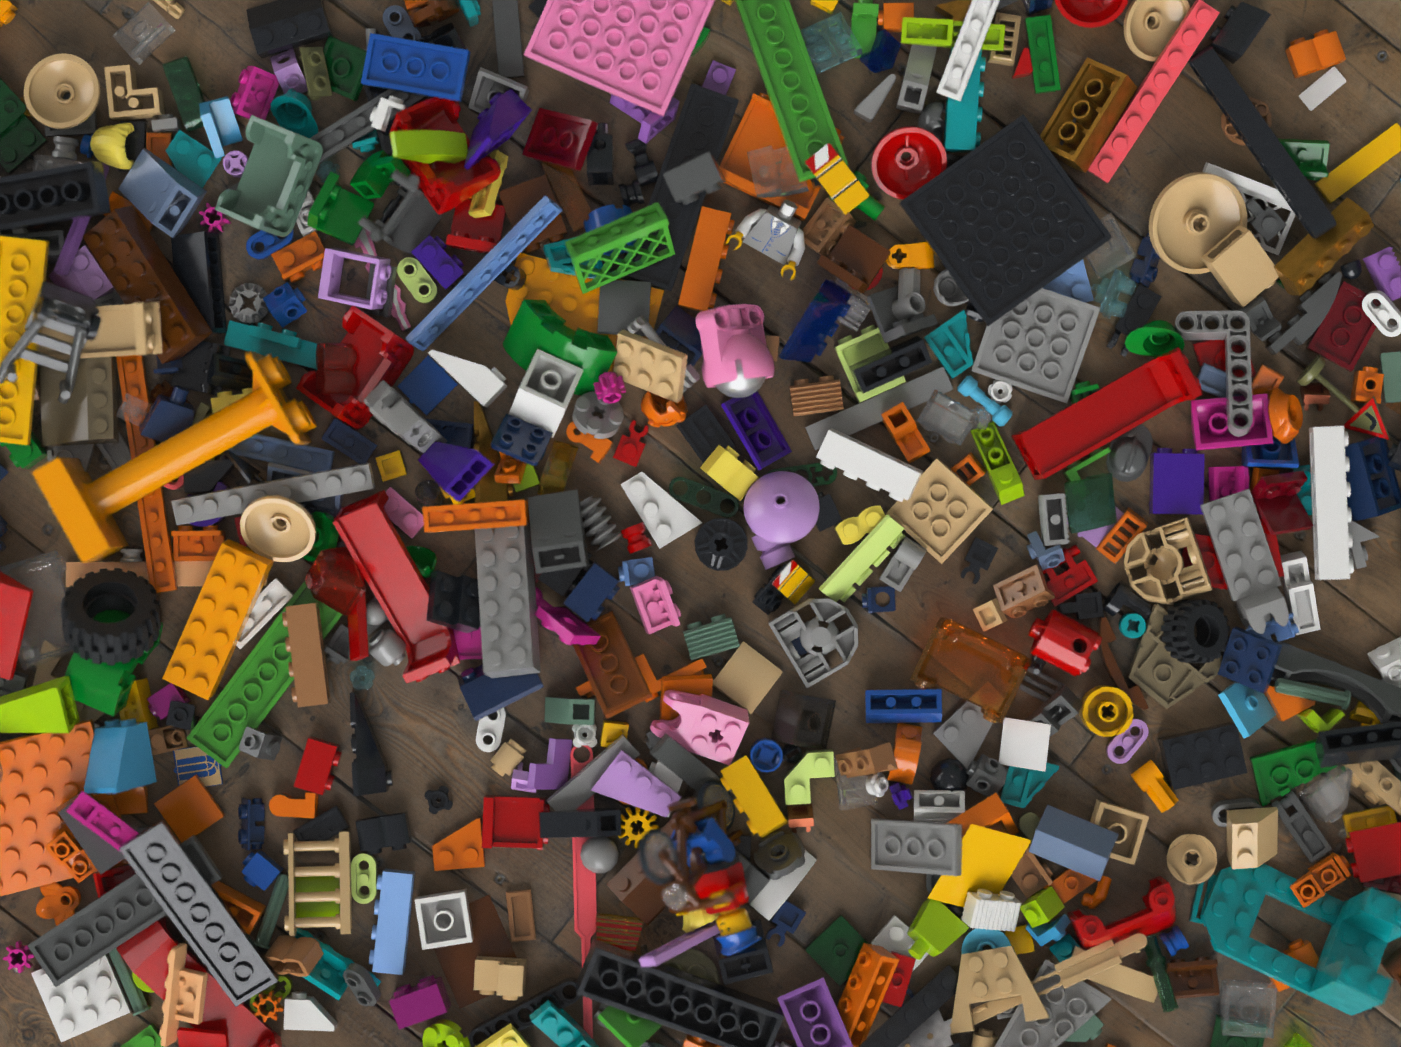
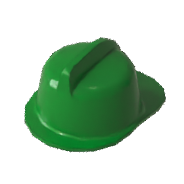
M1155 320L1130 332L1125 340L1126 348L1130 352L1154 358L1177 347L1182 352L1185 345L1183 337L1176 332L1174 326L1164 320Z

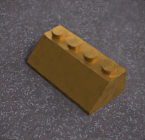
M1087 57L1040 134V138L1054 157L1066 165L1086 173L1138 87L1127 74Z
M1347 197L1331 212L1337 223L1335 227L1316 239H1313L1308 234L1274 266L1288 294L1301 296L1325 272H1328L1343 255L1347 254L1362 237H1365L1370 232L1374 224L1367 211Z

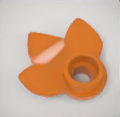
M58 882L40 886V891L44 898L38 902L36 914L43 919L54 918L57 926L75 914V909L80 904L81 894L75 887H63ZM65 896L69 897L70 903L66 901Z

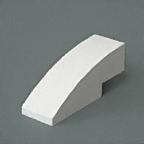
M1302 551L1280 555L1284 572L1281 581L1289 614H1294L1292 624L1296 623L1299 633L1295 635L1321 630L1307 557Z
M806 850L803 866L790 874L782 876L778 880L770 879L756 898L749 903L768 921L817 861Z

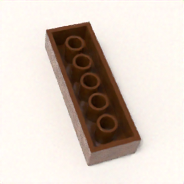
M133 206L114 209L83 236L85 243L124 304L159 302L163 353L156 355L162 364L181 359L213 333Z

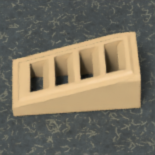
M996 12L994 24H1000V20L1015 22L1014 27L1005 26V31L1013 32L1012 37L1005 36L1004 41L1011 42V46L1004 45V51H1010V54H996V51L990 50L988 63L1013 67L1021 16Z

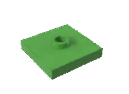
M608 1006L597 1017L626 1047H641L663 1026L612 1006Z

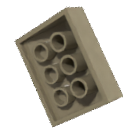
M116 356L81 358L75 386L67 404L60 403L57 400L60 395L59 382L66 379L67 373L40 365L43 447L119 443Z

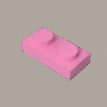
M390 487L386 491L389 499L384 506V510L390 520L413 539L424 526L423 514Z

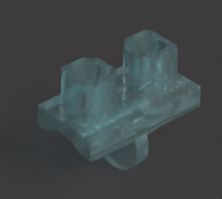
M1115 269L1111 280L1103 277L1100 285H1092L1091 290L1097 293L1094 301L1101 303L1099 312L1102 313L1103 317L1110 319L1111 315L1124 317L1128 305L1125 302L1119 301L1118 297L1120 292L1132 296L1136 288V282L1126 277L1123 271Z

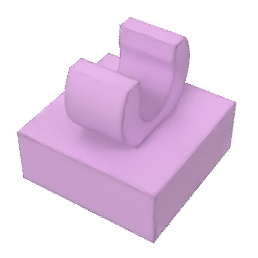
M522 762L518 765L517 770H513L511 789L536 793L537 789L527 788L529 772L523 771Z

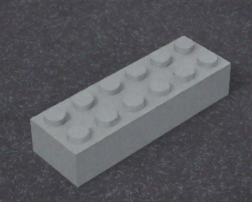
M527 522V525L475 529L483 673L490 678L541 673L537 617L534 615L537 607L530 524Z

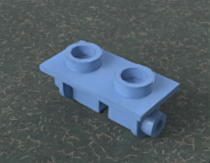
M1293 613L1289 614L1288 622L1284 627L1275 622L1274 617L1271 618V621L1265 622L1264 634L1255 632L1250 625L1246 629V631L1271 641L1270 635L1275 634L1278 642L1293 638L1296 633H1299L1296 623L1291 624L1293 623Z

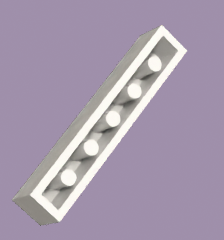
M1344 426L1309 428L1315 580L1350 579V573L1354 571L1353 559L1349 558V548H1352L1353 538L1352 533H1348V523L1352 520L1351 508L1347 507V497H1350L1351 487L1350 483L1346 482V472H1349L1350 462L1349 457H1345V446H1348L1349 437L1348 432L1344 431Z

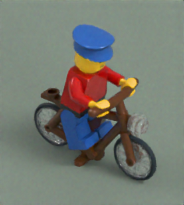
M715 780L708 781L699 791L698 802L696 797L671 803L667 806L669 811L678 809L680 811L674 813L669 822L670 827L674 829L671 837L657 829L645 833L639 845V860L644 873L651 881L658 884H666L668 882L671 884L663 891V899L666 905L669 906L670 913L682 916L705 909L708 914L720 913L716 918L720 935L716 939L722 945L721 953L723 955H732L758 942L762 937L757 935L756 926H752L747 910L739 908L748 902L749 897L742 863L739 860L738 854L735 855L734 848L741 843L739 838L742 835L741 829L732 831L727 836V831L732 827L735 819V805L732 795L729 791L727 792L722 783ZM698 803V809L692 811L690 806Z

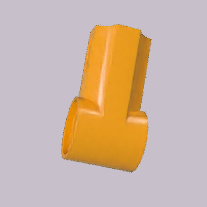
M1149 760L1130 774L1135 783L1143 792L1147 793L1161 813L1169 810L1179 801L1164 781L1163 774L1152 760Z

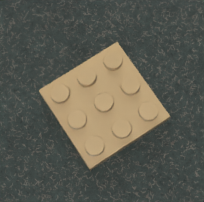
M937 457L921 474L911 498L908 501L905 499L902 502L896 501L886 514L903 526L904 530L914 540L927 549L942 564L993 510V507Z

